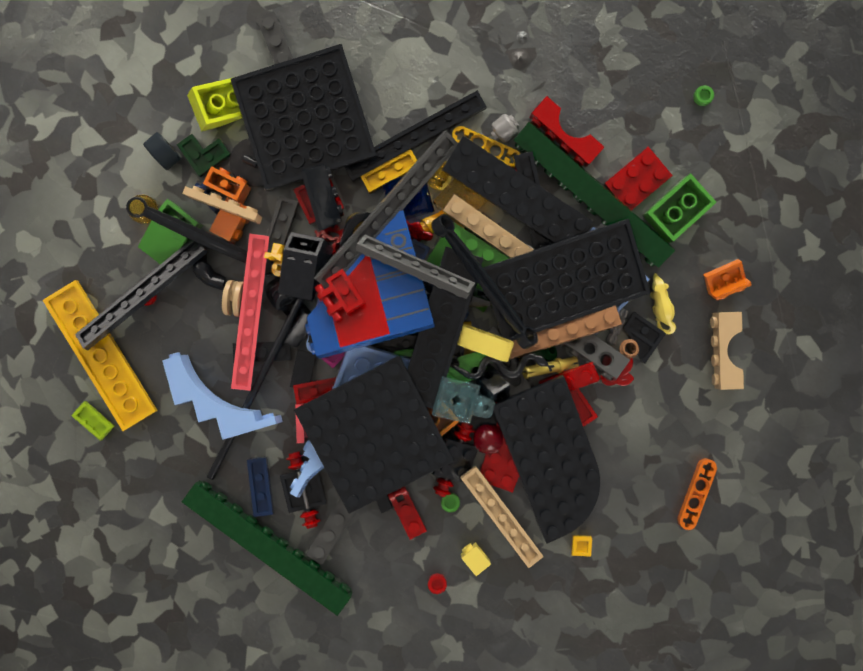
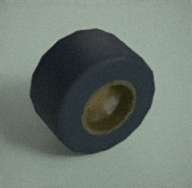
M156 132L143 144L165 170H169L181 159L179 154L159 132Z

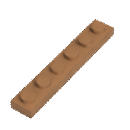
M613 306L536 332L538 343L528 349L521 348L517 341L513 340L514 345L509 360L621 326L622 322L617 308Z

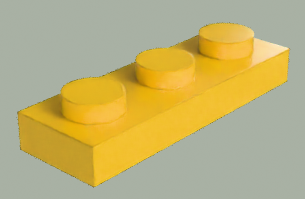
M409 149L360 177L369 194L403 177L417 162V159L412 150Z

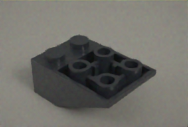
M294 232L290 233L283 250L278 294L313 302L316 295L315 287L320 284L314 277L330 260L334 250L324 238Z

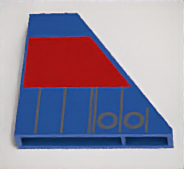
M402 210L396 214L376 239L416 257L406 217ZM364 254L355 261L346 274L365 304L350 314H347L344 308L341 309L339 313L342 319L335 322L333 317L328 315L327 308L323 301H321L308 315V324H305L308 336L311 335L313 342L310 343L312 354H316L319 359L435 327L423 281ZM334 293L330 295V299L334 304L339 302Z

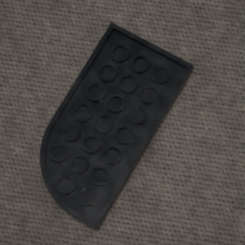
M560 375L491 405L546 544L566 536L582 525L593 511L600 492V473L595 456L565 377Z

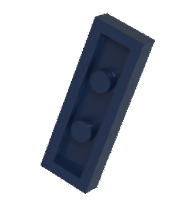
M267 457L247 459L254 517L273 515L274 509Z

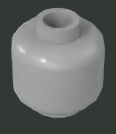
M503 114L491 125L493 129L491 134L496 141L501 140L503 143H508L519 134L518 128L520 125L512 115Z

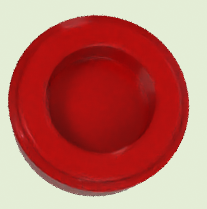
M437 573L429 577L428 588L433 594H441L446 590L447 581L443 575Z

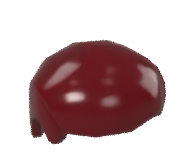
M485 424L479 426L474 433V446L481 453L498 452L503 442L501 430L496 425Z

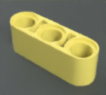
M463 324L457 345L497 360L508 362L514 342Z

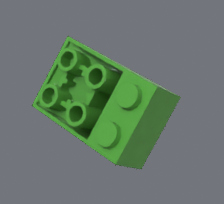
M166 199L159 208V211L200 229L204 226L169 199ZM151 221L138 248L156 262L162 264L191 239Z

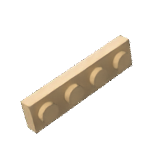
M186 186L182 194L188 198L257 224L261 223L263 217L258 214L257 209L249 206L246 209L239 207L240 203L231 199L228 202L223 201L222 196L212 192L210 195L204 193L205 190L193 186L192 189Z

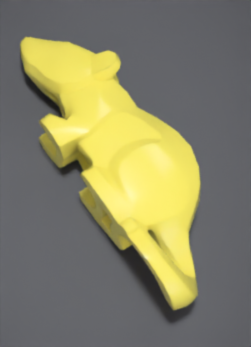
M654 273L652 283L654 291L650 293V297L654 300L652 309L656 316L655 321H657L659 329L666 334H672L676 330V325L672 321L675 315L674 305L671 303L668 291L666 290L669 286ZM660 322L670 327L669 330L663 329Z

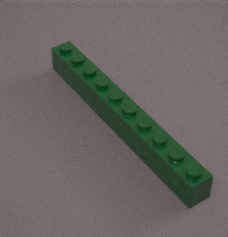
M528 122L514 139L517 143L515 147L522 153L533 151L535 164L537 166L541 164L545 168L544 172L549 177L553 178L555 176L560 181L558 184L565 191L568 189L574 193L572 197L580 204L584 202L589 206L587 210L594 216L598 214L603 219L601 222L605 226L629 219L638 252H641L646 257L644 260L650 266L656 265L659 268L675 252L674 247L532 122Z
M199 480L192 486L181 501L184 505L336 616L339 615L353 593L346 583L338 582L331 572L323 571L316 561H310L304 557L305 554L301 550L290 547L286 539L275 536L272 529L260 525L257 518L245 514L239 505L230 503L224 494L215 492L206 481Z

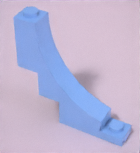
M180 352L170 354L168 359L162 360L174 405L193 401L198 422L216 418L222 440L283 422L281 415L274 416L273 413L262 416L260 410L241 408L217 397L200 380L188 355H181Z

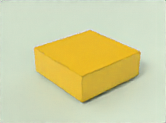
M572 535L571 555L591 557L592 537Z

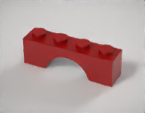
M546 96L529 117L532 119L531 122L537 128L541 127L546 132L545 135L552 141L555 140L560 144L559 147L567 154L570 153L580 166L586 168L603 150L604 146L591 134L581 138L566 134L559 122L561 108Z

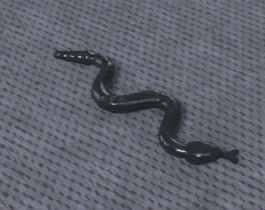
M528 353L521 357L514 371L508 370L503 361L489 356L482 359L475 373H470L457 365H453V368L464 377L475 380L484 374L487 365L491 362L495 363L502 375L507 378H517L520 376L528 360H534L541 367H548L550 372L554 365H548L542 356Z

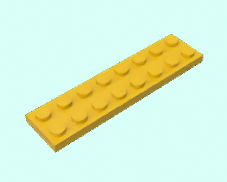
M74 280L42 300L122 431L129 429L158 411L111 333L106 335L88 351L81 346L75 334L99 314L78 280Z

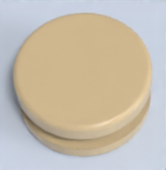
M228 280L222 294V311L224 315L230 316L233 313L234 316L240 317L243 281Z

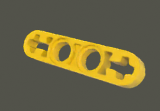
M458 126L453 130L452 137L458 143L460 140L457 139L456 133L463 131L464 136L469 138V134L473 135L470 139L472 142L474 139H481L483 141L481 148L489 153L491 147L498 146L501 153L495 157L510 167L515 168L514 162L513 164L510 163L508 157H504V160L501 157L504 154V150L508 151L506 155L510 157L513 154L519 155V151L463 126Z

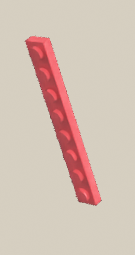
M249 234L231 389L251 391L267 260L264 258L265 252H268L269 236Z

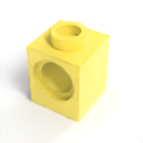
M476 542L474 544L470 543L462 549L461 558L475 576L491 565L490 559Z

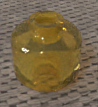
M447 161L428 180V185L431 188L441 190L449 186L452 177L442 171Z

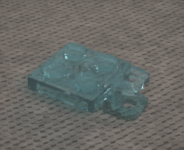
M442 376L432 415L470 424L472 415L483 418L491 417L495 402L484 395L478 394L480 390V385ZM458 395V398H460V402H456L455 405H453L452 399L453 397Z

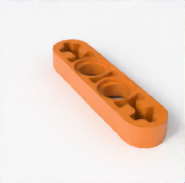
M704 458L698 462L679 512L677 521L679 526L685 530H692L697 525L716 474V463L710 459ZM709 462L711 469L705 472L703 465H707ZM700 473L703 474V475H704V473H705V476H708V479H706V478H704V477H702V476H699ZM699 480L705 482V487L702 490L696 489V483ZM692 498H697L699 502L695 508H690L689 501ZM688 509V510H690L691 512H695V513H694V515H693V514H691V513L686 512V510ZM689 516L691 523L685 525L683 519H687Z

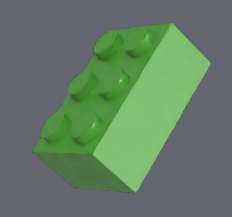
M690 173L642 216L664 240L671 243L717 202Z

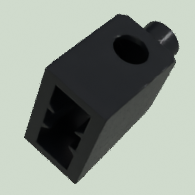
M493 366L487 367L484 374L476 379V387L490 407L492 404L510 397V384ZM474 367V373L477 372L478 367Z

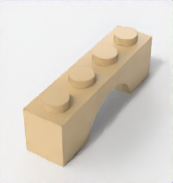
M742 312L713 313V317L710 319V325L713 328L711 346L714 347V355L711 357V363L714 366L712 384L715 386V389L720 390L744 389L743 369L736 367L730 361L727 352L728 344L732 337L742 332Z

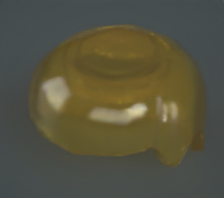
M145 194L135 196L143 198L149 207L158 210V206L152 197ZM133 200L129 205V209L133 214H141L145 208L140 200ZM129 215L133 221L139 224H149L152 221L144 216L135 218Z

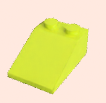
M231 78L192 87L187 95L201 132L242 119Z

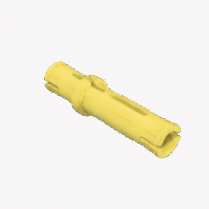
M574 356L565 359L555 358L554 361L547 362L548 365H554L551 372L548 367H541L537 364L525 366L523 371L526 372L522 374L525 379L554 372L562 373L564 370L578 367L579 364H574L578 362V359Z

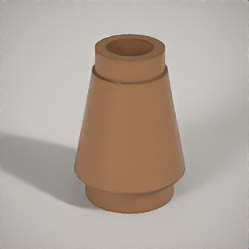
M626 339L619 346L618 352L627 358H634L639 352V346L636 341Z

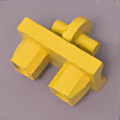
M273 243L271 253L265 252L264 258L274 262L271 269L272 273L280 277L285 245Z

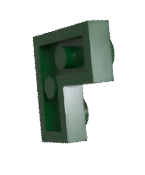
M193 134L177 144L199 177L208 173L211 166L215 168L231 155L219 138L204 149Z

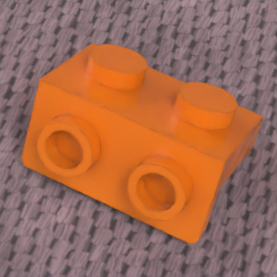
M739 259L703 274L708 294L715 300L725 299L729 295L741 292L751 286V281L745 277L743 264Z

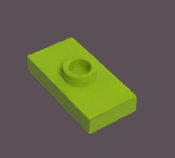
M84 401L71 415L100 441L115 427L114 424L87 401Z

